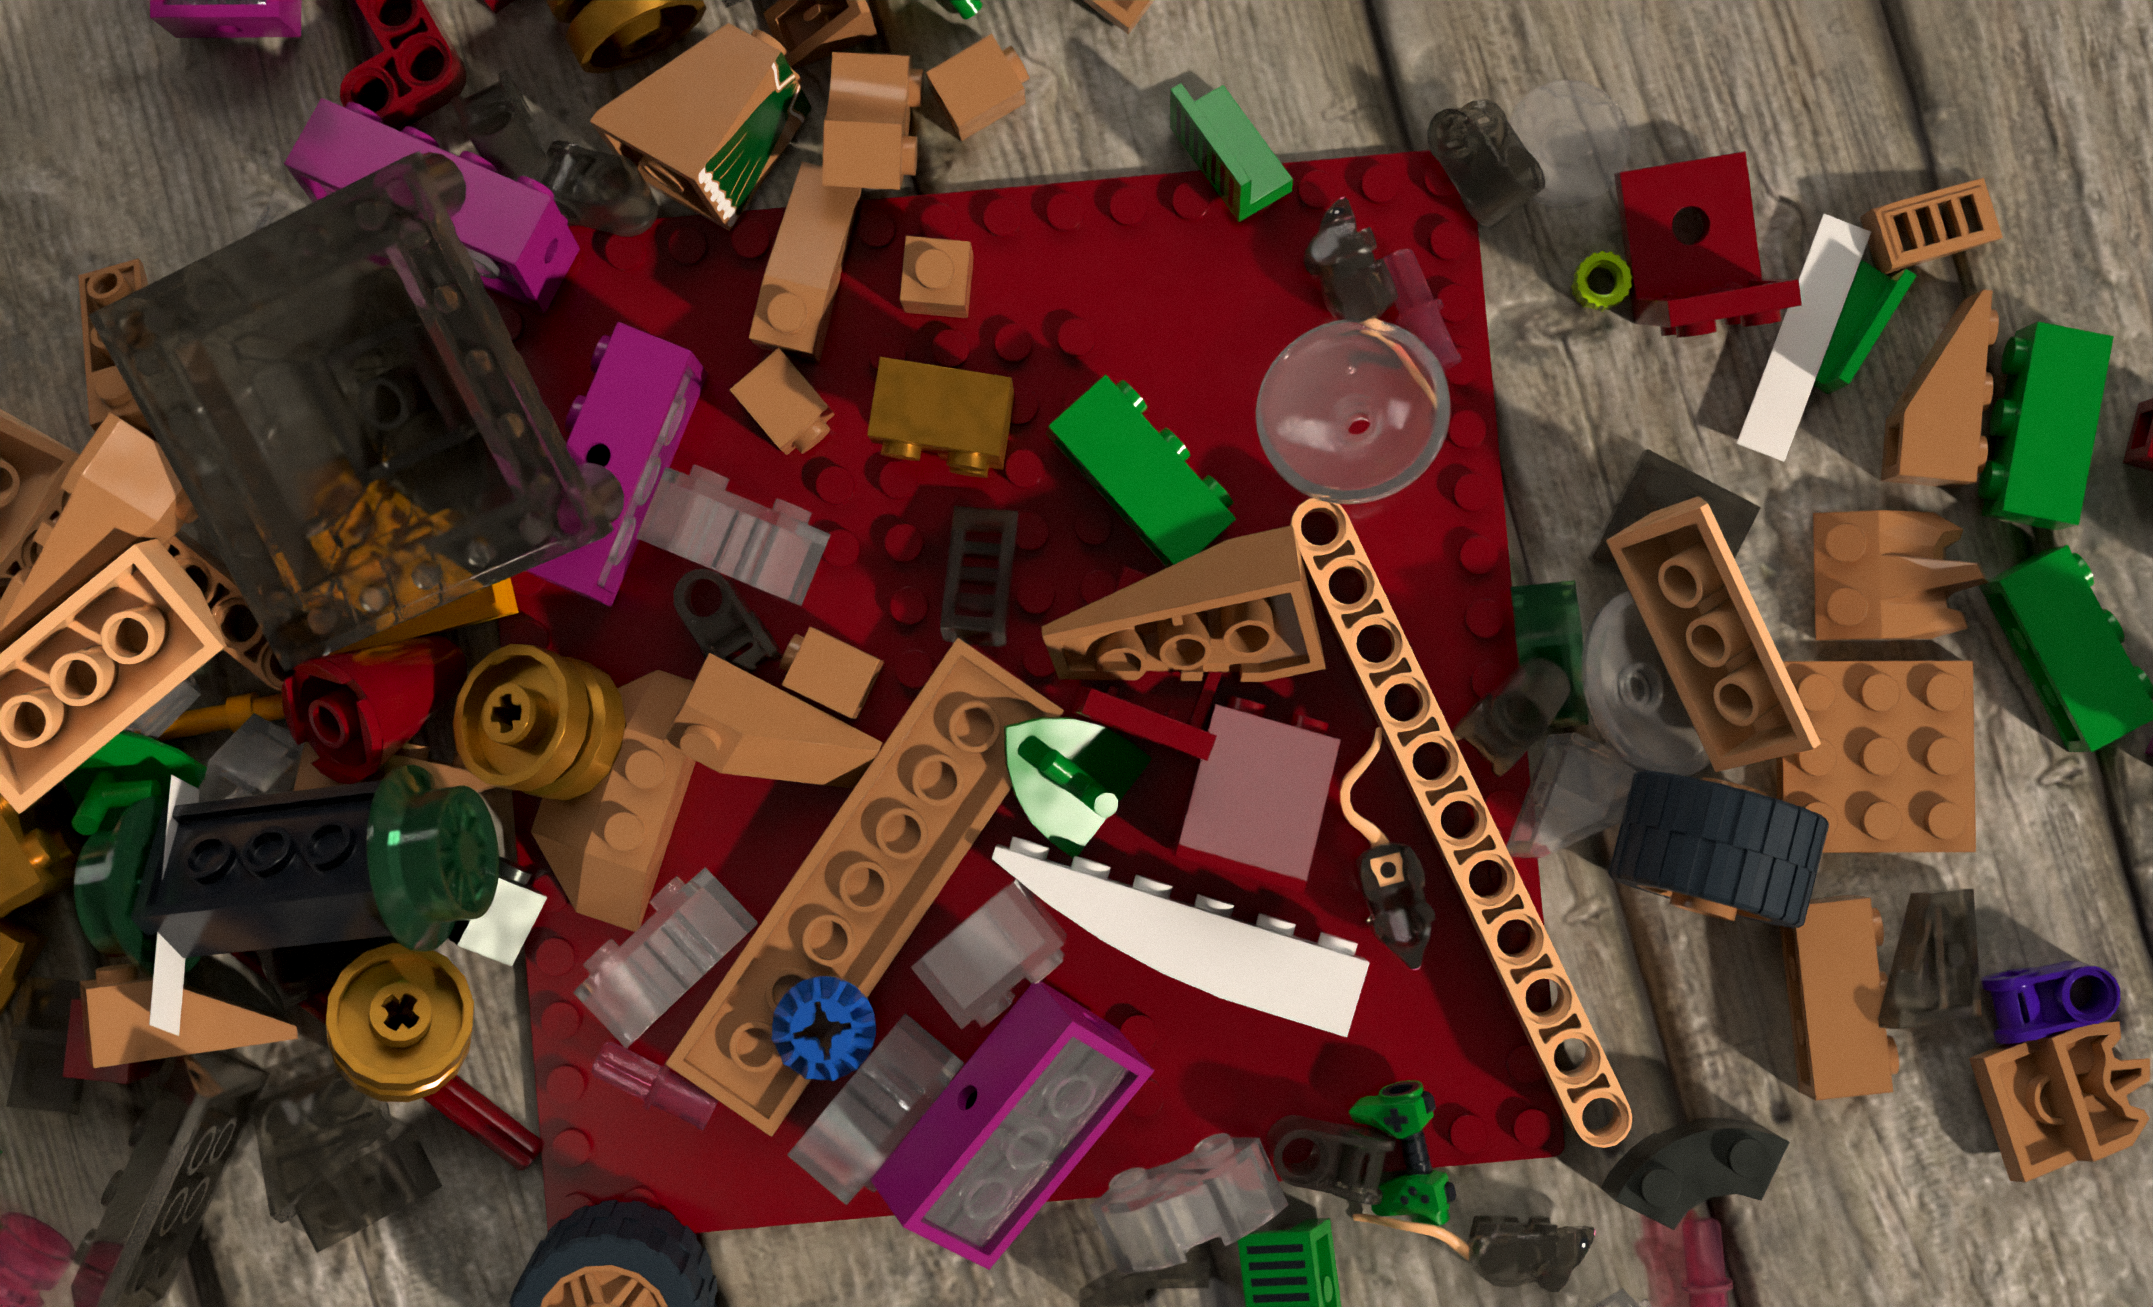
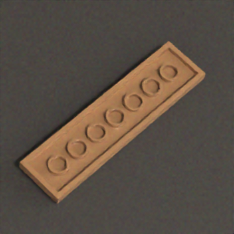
M957 638L665 1064L772 1137L811 1081V1079H804L801 1074L783 1064L781 1056L771 1040L773 1014L782 997L799 982L818 976H831L843 979L857 987L866 998L870 995L1012 787L1005 764L1004 726L1039 717H1060L1064 710L972 646ZM816 1002L818 1010L815 1013V1022L811 1026L805 1027L803 1031L797 1032V1035L818 1037L821 1047H825L826 1056H828L832 1036L837 1032H841L844 1027H848L850 1023L840 1024L839 1021H828L826 1013L821 1010L820 1002Z

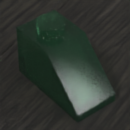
M1575 580L1510 587L1523 718L1526 731L1589 725L1583 635Z

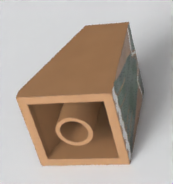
M727 23L597 110L590 123L630 176L730 232L812 107L800 87L802 79L787 63L784 57L787 51L780 42L761 30L754 29L750 35Z

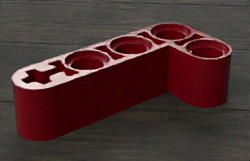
M355 0L384 51L353 68L345 75L340 85L339 96L343 107H346L348 102L365 106V100L373 90L388 88L389 95L386 105L374 113L383 120L384 125L401 131L406 126L412 125L452 102L462 93L466 85L467 76L464 63L427 0ZM403 3L412 4V14L404 24L396 27L388 26V16L393 8ZM432 57H443L444 67L440 75L430 81H420L419 70L422 64Z

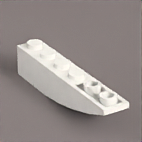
M1012 837L1010 847L999 844L995 846L992 860L1045 903L1103 942L1158 972L1221 999L1347 1037L1370 963L1364 957L1355 955L1358 943L1324 932L1320 933L1318 943L1293 936L1296 924L1263 913H1259L1256 924L1232 917L1233 904L1201 894H1197L1194 905L1170 897L1173 886L1144 876L1136 875L1133 886L1108 878L1110 866L1079 856H1074L1071 867L1046 859L1049 847L1021 838Z

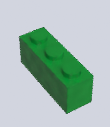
M2037 321L2017 330L2015 336L2009 338L2001 360V371L2003 374H2008L2004 397L1996 402L1990 419V434L1996 437L1992 461L1986 462L1978 484V495L1984 499L1982 516L2051 530H2060L2079 525L2114 336Z
M1105 374L1048 426L1045 434L1161 563L1168 568L1198 554L1235 521V516L1228 510L1234 502L1226 490L1213 477L1207 475L1201 480L1185 461L1191 456L1190 452L1172 431L1165 427L1158 432L1142 415L1148 408L1146 403L1126 381L1121 380L1115 385Z
M2068 545L2045 549L1988 579L1989 583L1979 585L2068 752H2094L2153 720V685L2140 667L2132 665L2121 644L2125 641V636L2120 623L2110 611L2102 609L2091 589L2094 585V578L2088 564L2079 554L2072 553Z

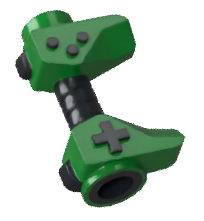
M1407 1080L1383 1087L1379 1091V1095L1360 1098L1349 1110L1352 1120L1356 1123L1374 1126L1401 1141L1402 1153H1404V1163L1407 1165V1173L1378 1184L1371 1190V1208L1373 1213L1378 1216L1408 1215L1411 1217L1412 1222L1441 1226L1448 1222L1450 1219L1448 1210L1451 1205L1450 1202L1456 1199L1455 1186L1452 1182H1449L1448 1175L1445 1172L1432 1169L1423 1127L1433 1118V1111L1436 1109L1433 1095L1428 1091H1424L1423 1084L1420 1081Z

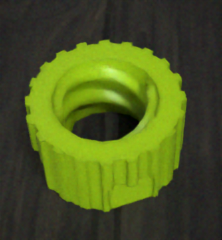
M1600 251L1597 254L1595 252L1589 257L1587 256L1575 268L1576 272L1574 273V280L1571 285L1572 294L1583 308L1588 307L1603 312L1617 306L1628 296V290L1632 287L1631 280L1633 276L1630 274L1631 269L1626 264L1627 262L1623 261L1620 255H1614L1611 251L1608 253ZM1600 267L1611 272L1614 278V288L1611 293L1599 295L1589 288L1587 278L1593 269Z

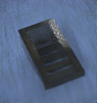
M954 506L940 623L944 641L954 643L957 638H960L967 644L1006 646L1018 511ZM966 531L1002 534L1001 544L966 541ZM964 558L999 561L998 569L963 566ZM961 585L996 587L995 595L962 593ZM959 610L993 613V618L959 616Z

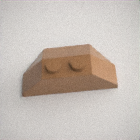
M656 670L617 688L622 696L626 723L622 747L609 774L590 792L570 800L542 798L531 833L577 913L634 932H639L696 763V761L662 744L687 691L693 683L692 680Z

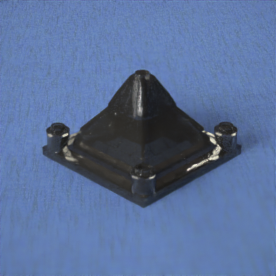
M418 151L407 155L88 315L284 672L293 669L308 659L327 655L600 540L614 530L611 523L618 519L624 507V493L621 483L611 471L602 465L593 463L577 465L566 448V442L548 407L544 405L539 395V390L523 358L516 351L512 343V337L493 300L488 296L484 288V282L465 245L460 242L451 218L461 210L466 200V184L463 174L457 165L443 154L433 152L421 154Z

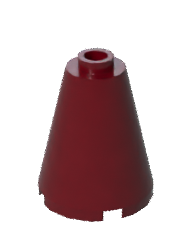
M437 634L308 659L293 668L296 670L294 675L284 680L281 689L282 708L290 734L296 744L299 746L308 741L312 749L320 757L311 764L321 774L337 783L355 784L373 775L461 691L467 679V661L464 653L455 643Z

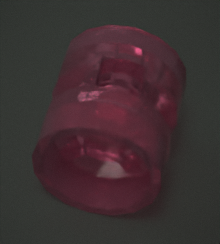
M7 1212L0 1217V1307H42L44 1301L39 1295L40 1291H50L57 1286L75 1260L76 1251L60 1232L32 1216L19 1212Z

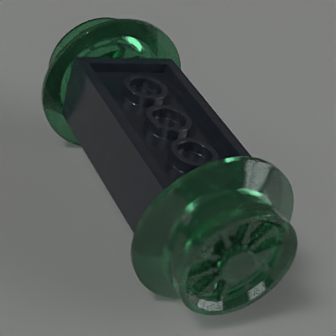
M403 765L392 769L383 780L175 805L172 817L178 823L163 880L169 798L162 796L142 798L125 810L115 827L101 829L91 835L80 852L74 877V897L78 918L91 944L108 957H128L139 970L153 977L157 932L183 958H186L184 974L197 964L201 956L393 936L402 946L414 952L432 951L447 940L456 921L478 919L489 910L498 885L499 849L490 812L481 796L474 789L465 785L442 788L436 778L426 769L417 765Z

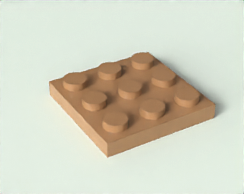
M1782 661L1821 744L1813 750L1776 758L1777 799L1804 807L1827 819L1829 828L1822 853L1976 852L1973 661Z

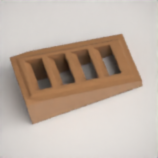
M1984 178L1883 205L1869 210L1860 217L1863 229L1871 231L1868 245L1875 267L1886 275L2003 238ZM1971 197L1981 231L1970 233L1960 203L1961 199ZM1947 204L1957 235L1956 238L1948 239L1938 206ZM1925 211L1935 242L1927 246L1916 214ZM1902 217L1913 250L1905 252L1894 221Z

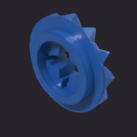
M818 976L799 982L785 993L773 1014L771 1040L774 1042L783 1064L801 1074L804 1079L834 1081L857 1070L865 1061L875 1041L876 1020L871 1004L857 987L837 977ZM816 1002H820L821 1010L826 1013L828 1021H839L840 1024L851 1023L850 1027H844L841 1032H837L832 1036L829 1056H826L825 1047H821L818 1037L797 1035V1032L803 1031L805 1027H809L815 1022V1013L818 1010Z

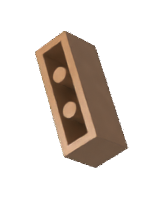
M1851 894L1810 899L1803 926L1799 928L1780 926L1799 1093L1814 1100L1893 1092L1892 1074H1897L1899 1071V1055L1894 1038L1891 1035L1887 1036L1884 1010L1891 1008L1892 996L1886 973L1883 971L1879 972L1876 946H1882L1884 941V927L1881 914L1876 907L1872 908L1871 898Z

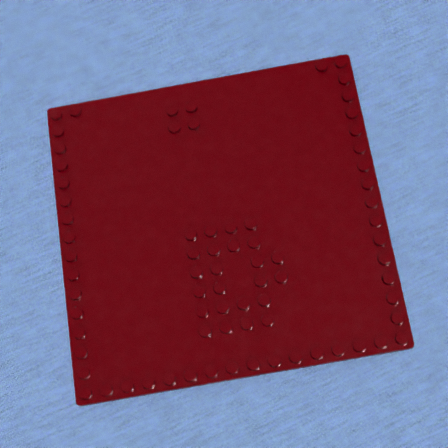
M1456 147L1281 163L1293 178L1292 192L1240 222L1237 221L1201 170L859 200L820 363L785 355L835 414L826 422L831 429L829 433L818 444L803 454L797 448L788 455L781 451L729 390L773 353V351L758 348L749 339L764 274L786 207L743 211L730 232L701 215L568 226L580 250L545 314L471 282L492 544L502 549L505 553L519 613L498 618L500 648L509 644L534 645L553 651L560 656L572 657L591 663L607 673L617 688L656 670L694 681L708 654L711 653L883 742L881 750L956 639L960 638L1062 708L1064 712L1060 717H1073L1103 725L1128 739L1152 758L1118 803L1117 811L1112 816L1107 817L1078 855L1079 857L1110 866L1108 878L1133 886L1136 875L1173 886L1170 897L1194 905L1197 894H1201L1233 904L1232 917L1256 924L1259 913L1296 924L1293 936L1318 943L1320 933L1324 932L1356 942L1358 945L1355 955L1364 957L1370 962L1347 1037L1221 999L1162 974L1103 942L1045 903L992 860L997 844L1010 847L1012 837H1017L1049 847L1046 859L1070 867L1072 865L1073 858L1051 843L1028 820L1011 787L867 997L876 1020L875 1041L868 1057L857 1070L834 1081L811 1079L771 1137L665 1063L854 788L723 774L696 761L639 932H634L575 911L531 833L542 797L526 794L521 790H512L518 864L532 872L528 883L547 897L524 942L548 1232L560 1219L564 1220L571 1216L574 1210L586 1205L589 1207L598 1205L602 1201L618 1200V1202H632L634 1200L647 1203V1206L658 1210L662 1208L674 1215V1219L682 1225H687L694 1233L894 1216L871 1182V1178L1036 978L1118 1028L1154 1069L1152 1075L1046 1202L1406 1170L1407 1165L1404 1163V1153H1402L1400 1145L1401 1141L1374 1126L1354 1122L1349 1114V1110L1360 1098L1379 1095L1378 1093L1383 1087L1407 1080L1420 1081L1423 1084L1424 1091L1430 1092L1435 1100L1436 1109L1433 1111V1118L1423 1127L1432 1168L1556 1157L1563 1152L1565 1141L1562 1110L1383 734L1378 753L1351 788L1350 802L1353 810L1363 818L1374 823L1385 834L1390 843L1370 848L1369 841L1361 832L1350 825L1342 814L1339 804L1341 782L1346 773L1359 762L1372 746L1375 730L1379 725L1308 576L1307 581L1326 669L1265 682H1240L1239 672H1222L1201 730H1206L1212 705L1218 704L1227 707L1229 697L1235 696L1266 705L1264 718L1289 725L1291 714L1293 713L1329 724L1326 736L1341 740L1304 894L1175 857L1171 853L1197 758L1186 756L1151 741L1070 712L1069 708L1080 680L1058 678L1042 637V626L1113 594L1123 567H1129L1149 576L1166 569L1161 561L1045 434L1048 426L1106 374L1115 385L1121 380L1126 381L1146 403L1148 408L1142 415L1158 432L1165 427L1168 428L1188 449L1191 456L1185 462L1197 476L1203 480L1207 475H1210L1232 498L1234 504L1228 510L1235 516L1236 520L1200 552L1228 539L1290 526L1292 516L1298 506L1308 499L1316 497L1330 498L1342 506L1354 527L1544 925L1472 158L1466 149ZM1337 207H1342L1344 212L1341 214L1340 220L1336 222L1331 221L1330 215L1332 211ZM906 236L971 242L974 259L968 318L904 312L900 302ZM1366 278H1367V280H1368V283H1369V285H1370V287H1371V289H1372V291H1373V293H1374V295H1375V298H1376V300H1377V303H1378V305H1377V307L1375 308V310H1374V308H1373V306H1372V303H1371V301H1370V298H1369V295H1370L1372 301H1374L1372 292H1371L1370 288L1367 287V288H1368V292H1369V295H1368L1367 290H1366L1365 285H1364V282H1365ZM1376 318L1400 338L1420 371L1438 393L1444 404L1445 411H1438L1430 396L1415 381L1396 351L1388 343L1360 324ZM617 322H621L692 351L709 374L612 607H609L542 580L516 567L515 565L520 554L514 552V543L524 520L528 516L535 518L543 501L545 493L539 491V486L547 463L554 455L561 457L571 433L565 431V422L569 410L578 395L587 396L596 373L590 370V364L595 348L601 337L605 334L612 336ZM880 357L1011 377L1015 397L1003 470L989 468L987 478H980L950 472V466L946 465V461L940 460L937 453L921 451L920 461L903 460L881 455L882 444L872 443L867 436ZM1316 511L1309 513L1301 521L1302 535L1313 545L1322 546L1329 544L1336 537L1337 528L1335 521L1324 512ZM1341 569L1334 572L1329 578L1330 594L1335 600L1344 604H1352L1361 599L1364 592V584L1358 573L1350 569ZM1370 626L1361 630L1357 637L1356 645L1362 658L1369 662L1378 663L1388 657L1391 652L1392 643L1386 631L1379 627ZM809 627H813L885 661L858 719L849 718L782 685L788 672L780 669L779 666L795 634L805 637ZM1396 684L1388 690L1385 695L1384 704L1386 711L1392 718L1397 721H1407L1415 716L1418 711L1419 699L1413 688L1404 684ZM1427 742L1416 749L1413 754L1412 763L1414 770L1420 777L1430 780L1437 778L1443 773L1446 768L1447 758L1439 745ZM1463 801L1451 802L1441 814L1442 829L1450 837L1458 838L1466 835L1474 825L1473 810ZM1400 852L1403 859L1402 872L1404 881L1380 887L1377 877L1371 869L1370 859ZM1493 860L1478 862L1473 866L1469 874L1470 888L1476 895L1486 896L1492 894L1499 888L1502 881L1501 869ZM1391 862L1383 863L1380 868L1382 876L1385 878L1393 877L1396 874V866ZM1519 919L1509 920L1504 923L1497 935V942L1501 951L1507 954L1522 951L1529 942V928L1523 920ZM1423 948H1425L1423 957L1420 958V953L1423 950ZM1549 979L1536 980L1527 989L1525 1000L1529 1010L1540 1013L1552 1007ZM1555 1049V1052H1554V1062H1555V1066L1557 1067V1056H1556V1049Z

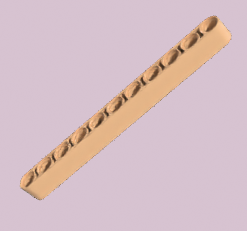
M1316 497L1308 499L1298 506L1292 516L1290 526L1293 525L1309 581L1379 727L1382 728V734L1567 1122L1577 1135L1588 1144L1601 1148L1615 1146L1626 1138L1631 1129L1632 1113L1630 1105L1347 513L1339 503L1330 498ZM1316 511L1324 512L1331 516L1337 528L1335 539L1329 544L1322 546L1313 545L1308 542L1301 531L1302 519L1309 513ZM1350 569L1358 573L1362 578L1364 592L1361 599L1356 603H1340L1330 594L1329 578L1337 570ZM1370 626L1379 627L1389 635L1392 643L1391 652L1384 661L1378 663L1369 662L1359 654L1356 643L1362 629ZM1396 684L1408 685L1418 695V711L1415 716L1407 721L1395 720L1388 714L1385 708V695ZM1427 742L1439 745L1447 758L1446 768L1443 773L1437 778L1430 780L1420 777L1414 770L1412 763L1413 754L1416 749ZM1463 801L1473 810L1474 825L1466 835L1458 838L1450 837L1442 829L1441 814L1451 802ZM1493 860L1501 869V884L1490 895H1476L1470 888V871L1480 861ZM1509 920H1523L1530 932L1528 944L1518 953H1503L1497 942L1499 929ZM1539 979L1553 980L1558 991L1557 1000L1553 1007L1540 1013L1529 1010L1525 1000L1526 991L1529 986ZM1570 1038L1581 1039L1586 1050L1585 1059L1582 1064L1574 1070H1559L1554 1062V1052L1558 1044ZM1593 1099H1610L1614 1111L1609 1124L1596 1130L1586 1128L1582 1120L1583 1110L1586 1105Z

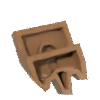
M1872 510L1813 513L1816 640L1932 639L1969 628L1964 612L1949 607L1948 598L1955 592L1989 582L1980 563L1946 559V549L1961 539L1963 528L1934 512Z
M2120 1021L2092 1024L2054 1032L2050 1036L2027 1042L2003 1044L1969 1058L2010 1181L2028 1182L2075 1161L2095 1162L2133 1146L2150 1118L2144 1109L2131 1106L2126 1095L2150 1081V1058L2119 1060L2113 1056L2112 1048L2121 1039Z

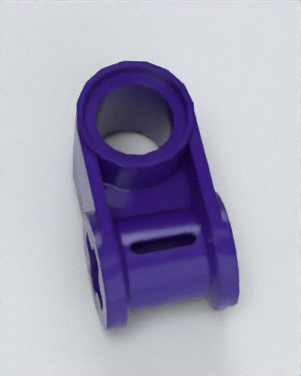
M2063 961L2035 968L2012 969L1981 978L1983 989L1991 992L1999 1027L1993 1031L1995 1042L1999 1044L2027 1042L2050 1036L2054 1032L2099 1024L2108 1020L2117 1011L2121 1001L2120 987L2116 979L2107 970L2079 961ZM2086 976L2092 985L2091 997L2085 1005L2075 1008L2070 1000L2071 986L2078 978Z

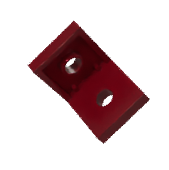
M1746 151L1614 173L1626 264L1631 269L1630 274L1633 276L1630 296L1634 324L1660 326L1661 336L1677 335V338L1717 332L1716 320L1724 319V325L1741 324L1742 327L1782 321L1780 309L1802 306L1799 279H1762ZM1685 207L1698 211L1704 225L1701 236L1689 245L1677 240L1672 230L1674 216Z
M1125 566L1121 570L1113 593L1145 579L1149 575ZM1146 671L1138 680H1080L1069 711L1172 749L1186 756L1208 761L1217 735L1201 730L1222 672H1203L1202 681H1180V673L1170 671Z

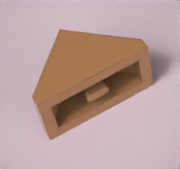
M779 0L763 13L773 38L786 49L787 53L784 57L793 70L832 55V52L845 50L878 36L866 0Z

